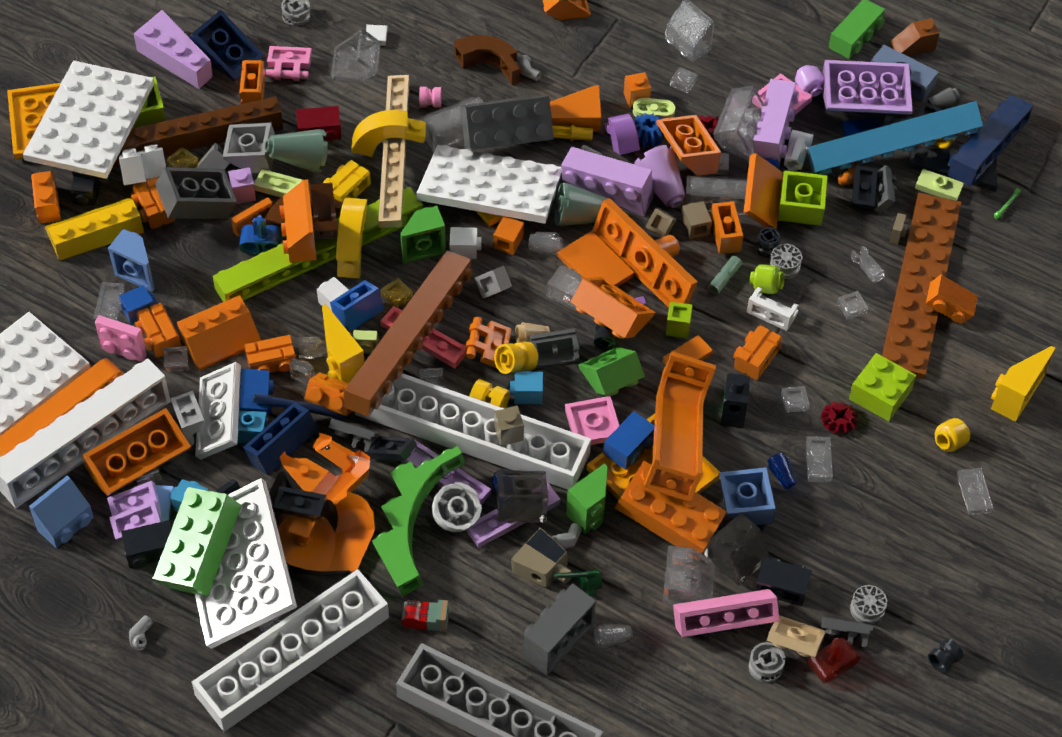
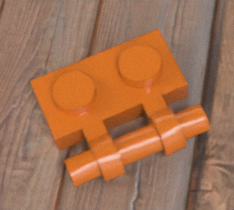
M474 317L473 323L469 327L470 339L466 342V357L474 359L476 353H480V362L497 368L494 360L495 351L501 344H509L511 328L494 321H490L487 326L482 325V318ZM479 336L485 337L484 343L478 341Z

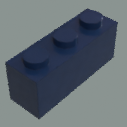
M294 402L243 448L253 467L269 475L281 464L280 456L284 452L287 456H290L319 429L310 411Z

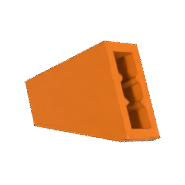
M599 85L550 102L552 126L571 127V125H574V127L593 128V132L600 131L601 107Z

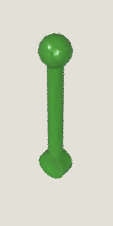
M1017 188L1000 211L994 213L995 219L999 220L1003 217V212L1020 195V189Z

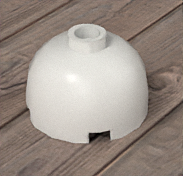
M460 482L442 487L434 497L432 504V514L436 523L444 530L450 532H462L472 527L479 519L482 510L477 492L469 485Z

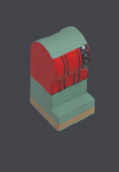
M415 600L405 601L401 617L402 625L408 628L447 632L449 617L448 600H438V603H422Z

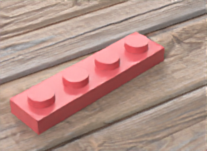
M393 306L381 319V327L389 330L402 310ZM434 328L432 334L424 339L421 350L453 368H456L467 354L464 345Z

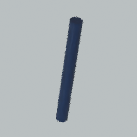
M256 393L253 394L252 398L253 403L286 409L296 402L308 409L310 413L345 419V415L316 404Z

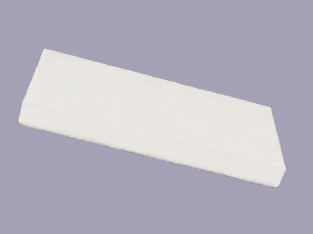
M237 362L200 377L198 405L205 420L203 425L206 437L203 439L200 432H197L195 456L199 459L237 445L241 365Z

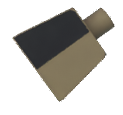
M541 528L511 558L512 573L543 587H548L555 580V573L573 572L566 567L568 564L566 550ZM571 578L556 579L566 584L569 582Z

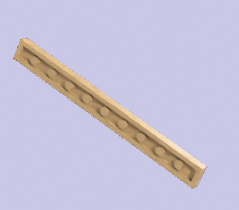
M409 75L388 76L386 110L408 111ZM403 138L384 140L379 228L402 227L406 139Z

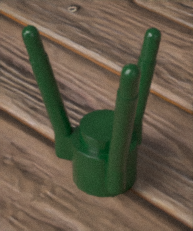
M598 569L586 572L554 574L555 580H558L556 578L578 579L580 589H585V593L589 596H595L596 590L602 588V579Z

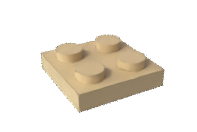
M779 615V621L774 622L767 641L772 642L778 648L795 650L801 656L816 657L826 631Z

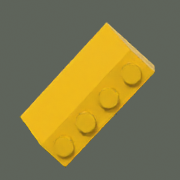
M130 198L45 226L59 261L111 244L123 229L137 234L144 232L141 216L134 201Z

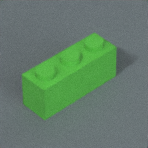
M862 0L831 33L828 48L850 59L854 53H858L861 50L865 41H869L872 38L875 30H879L885 22L883 18L885 9L869 0Z

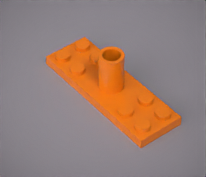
M610 198L603 200L592 231L634 271V275L668 308L670 302L689 304L698 281L672 258L678 255L680 251L677 239L672 235H667L654 241Z

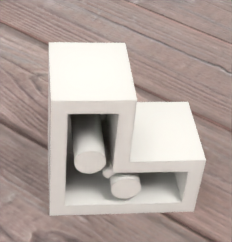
M150 145L144 147V151L136 152V148L123 150V154L119 155V162L124 185L146 182V179L159 177L163 168L166 167L163 148H158V145Z

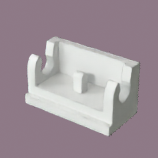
M757 287L749 298L747 313L787 331L798 314L797 308L799 305L794 303L789 308L763 296L761 293L762 288Z

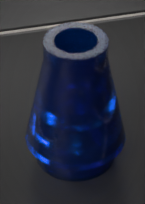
M781 452L767 460L768 469L782 484L784 489H789L797 484L788 456Z

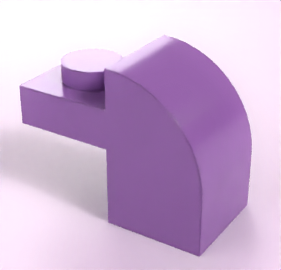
M629 114L608 118L609 122L603 123L605 132L611 135L614 152L621 155L640 150L636 127Z

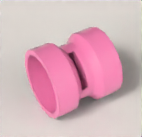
M420 87L419 107L426 108L432 105L434 108H441V87H434L433 90L427 87Z

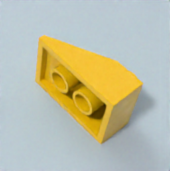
M325 304L322 306L328 355L326 359L329 366L328 376L329 378L333 377L350 383L364 364V351Z
M1050 346L1011 366L1006 375L1001 374L991 396V399L994 400L991 410L1016 422L1046 375L1056 348Z

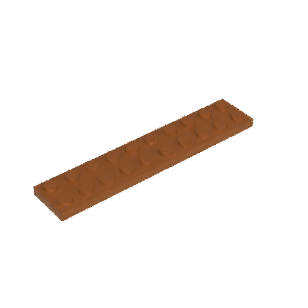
M918 193L882 356L914 373L916 378L924 380L939 313L930 305H926L928 290L932 280L941 274L946 277L961 202Z

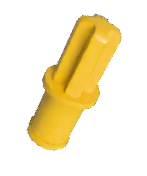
M571 125V127L552 126L554 138L570 139L571 142L573 140L592 142L593 128L574 127V125Z

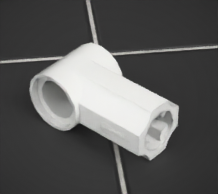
M792 130L788 151L784 160V166L788 170L796 172L802 169L807 154L806 148L812 145L813 134Z

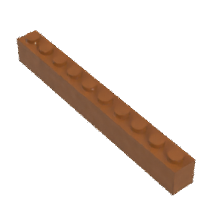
M448 250L445 252L345 388L344 408L369 417L374 409L377 410L380 407L384 395L390 393L396 379L399 380L404 367L410 365L416 350L419 351L422 348L426 336L429 337L432 334L436 322L439 323L446 308L449 309L454 297L461 293L463 284L471 279L473 270L470 269L471 259Z

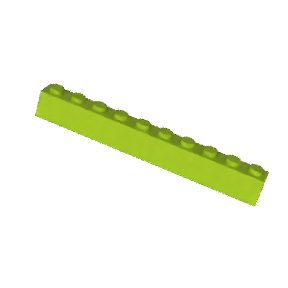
M410 187L404 189L402 227L379 228L380 199L367 206V220L363 230L362 246L405 227L415 211L423 209V204L421 201L416 200V194ZM340 217L337 219V228L339 227ZM314 230L317 260L291 263L289 262V254H284L282 243L271 250L262 252L249 260L242 261L238 265L213 275L215 290L223 302L239 295L242 300H246L335 259L337 238L316 240Z

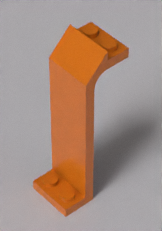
M673 351L671 352L667 365L664 367L656 395L653 459L644 482V488L691 502L702 475L703 404L715 373L716 365Z

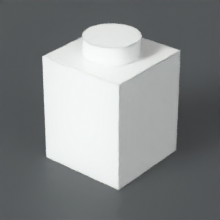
M451 227L450 252L469 259H477V250H481L482 237H477V228Z
M333 277L329 281L323 282L317 289L318 303L322 306L326 304L332 311L330 302L347 292L348 289Z

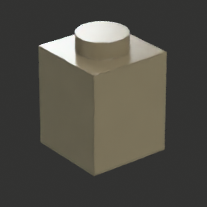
M704 202L690 203L682 206L681 221L688 238L694 239L710 235L712 220Z
M518 406L494 411V428L500 446L524 441V423Z

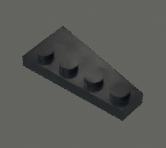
M915 146V150L910 151V168L919 171L925 169L948 176L950 169L948 162L951 156L957 154L959 150ZM997 158L973 183V186L978 187L980 184L989 187L988 190L996 192L998 187Z

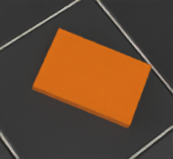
M755 153L750 155L744 213L765 228L772 227L777 230L783 172Z
M593 231L558 251L557 257L581 281L583 278L602 277L616 287H619L634 277V271Z

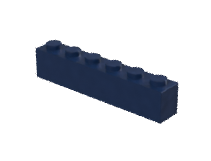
M1010 95L1006 101H1001L998 109L991 112L986 122H982L983 126L979 127L978 132L971 134L968 142L963 143L958 153L951 156L948 162V166H950L948 176L972 186L1029 122L1033 104L1013 95Z

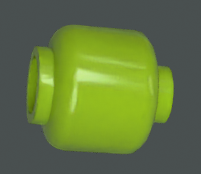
M760 264L756 267L755 271L751 272L750 284L754 286L755 290L757 287L762 288L761 293L776 294L779 289L783 288L784 272H781L778 266Z

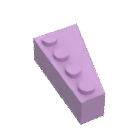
M163 10L134 33L138 52L196 88L200 89L213 77L210 59Z
M770 79L765 96V105L767 107H762L761 121H758L757 135H754L753 147L754 154L757 153L772 165L780 166L781 159L786 157L787 145H785V141L789 140L791 135L789 123L790 121L793 122L795 117L793 105L794 103L797 104L799 99V91H796V82Z
M571 147L561 164L562 179L564 181L610 198L616 205L644 217L653 200L652 169Z

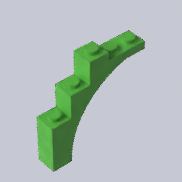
M458 446L443 451L441 455L432 460L424 461L417 468L410 461L407 464L397 466L394 471L390 472L401 496L391 498L381 508L393 530L379 534L372 542L402 597L424 585L413 559L412 536L414 524L422 503L436 483L446 474L466 464Z

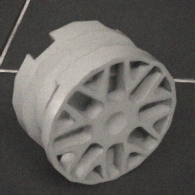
M283 0L281 3L282 18L288 25L301 26L309 21L310 3L308 0Z
M778 245L772 251L769 265L778 266L780 271L784 272V279H791L800 271L802 253L793 245Z
M865 585L858 588L853 594L850 606L854 619L860 623L870 625L879 622L884 616L887 607L886 595L876 586Z
M764 642L758 644L751 651L748 665L750 674L760 682L770 683L776 681L783 673L785 654L781 648H777L772 643Z

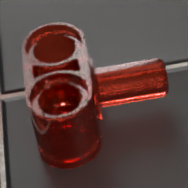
M844 637L840 639L834 638L830 645L817 652L816 657L812 656L807 664L822 683H827L855 666L859 662L860 656Z

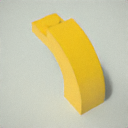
M386 110L374 113L362 120L356 127L352 136V153L372 157L377 145L389 138H403L424 143L426 138V122L408 118V111Z
M345 198L343 201L337 236V277L360 278L362 236L367 220V199Z

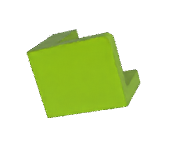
M670 302L666 336L688 339L692 314L691 304Z

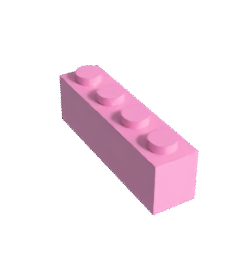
M770 589L673 605L675 627L682 637L779 621L777 597Z

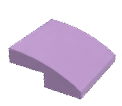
M152 481L107 498L112 517L109 518L115 540L117 541L122 539L121 531L162 522L159 498L155 483Z

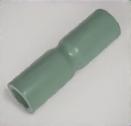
M732 256L721 269V272L707 286L710 293L718 295L729 282V279L741 267L742 261L738 257Z

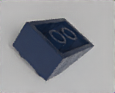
M219 10L189 37L210 59L211 66L233 81L241 76L243 61L260 60L264 56L222 10Z

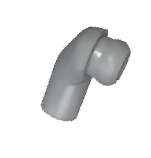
M521 55L517 60L521 68L520 74L538 81L541 72L531 68V58L528 55Z
M572 523L568 533L554 535L552 538L564 549L573 548L580 536L582 527L579 524Z
M146 615L129 631L130 646L137 651L143 650L147 645L145 632L153 625L152 620Z

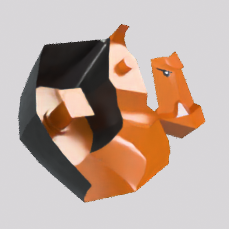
M319 433L320 437L316 440L313 447L322 456L342 468V474L334 476L331 472L307 458L289 457L284 452L280 456L282 467L269 491L272 508L279 486L327 496V503L321 521L274 512L286 564L296 574L312 575L353 573L358 569L375 531L374 514L369 503L363 497L352 493L369 475L370 456L361 450L354 453L332 441L331 436Z

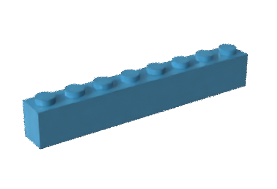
M977 101L810 146L806 149L812 172H819V175L831 173V168L839 166L840 170L853 167L852 162L860 160L861 164L874 161L873 156L881 155L882 158L893 156L895 150L902 149L904 153L915 150L914 145L923 143V147L936 144L935 139L944 138V141L957 138V133L964 132L965 136L977 133V128L982 127L983 124Z

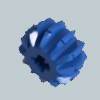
M654 112L651 115L646 113L643 116L637 115L633 121L639 144H643L644 148L647 145H650L652 148L655 144L661 145L662 140H665L664 134L656 123L662 117H655Z

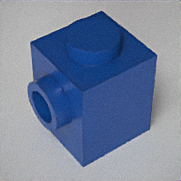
M144 285L119 295L121 308L131 325L138 321L137 311L145 308L149 309L150 306L157 304L154 294L152 292L148 293Z

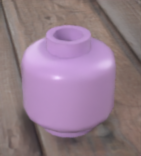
M805 65L797 71L795 82L802 91L808 92L815 97L823 91L824 76L816 66Z

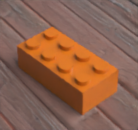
M643 461L619 499L615 509L698 559L727 511L696 492L691 502L644 488V482L651 464Z

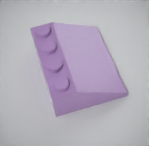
M825 60L822 72L824 76L822 94L826 110L912 114L909 64Z

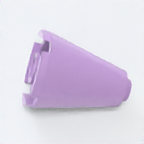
M662 145L645 152V158L641 161L638 158L634 165L652 169L654 193L666 206L678 207L683 203L685 193L675 151L672 146L667 148L666 145Z

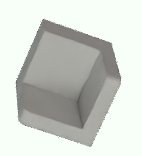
M215 143L199 161L197 168L225 169L229 162L223 159L224 150Z
M504 266L474 278L482 298L512 287Z

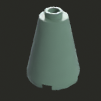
M317 129L271 135L265 142V152L268 153L270 158L314 173H320L322 170L319 168L320 166H325L328 142L323 141V136H326L324 130Z
M561 183L556 196L558 210L554 212L555 224L557 226L595 223L603 200L608 198L569 183Z

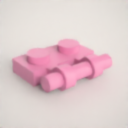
M270 46L267 64L268 67L275 68L274 70L266 69V78H274V80L284 78L293 79V81H300V79L308 80L309 72L301 71V69H310L311 48ZM282 68H293V70H282Z

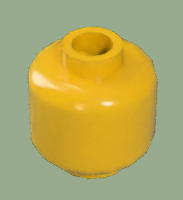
M957 418L943 422L935 430L936 444L947 452L957 451L970 440L968 426Z

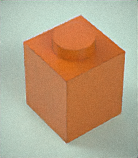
M645 72L625 76L624 95L629 108H633V103L639 98H650L651 86Z
M503 216L493 234V249L514 255L524 237V222Z

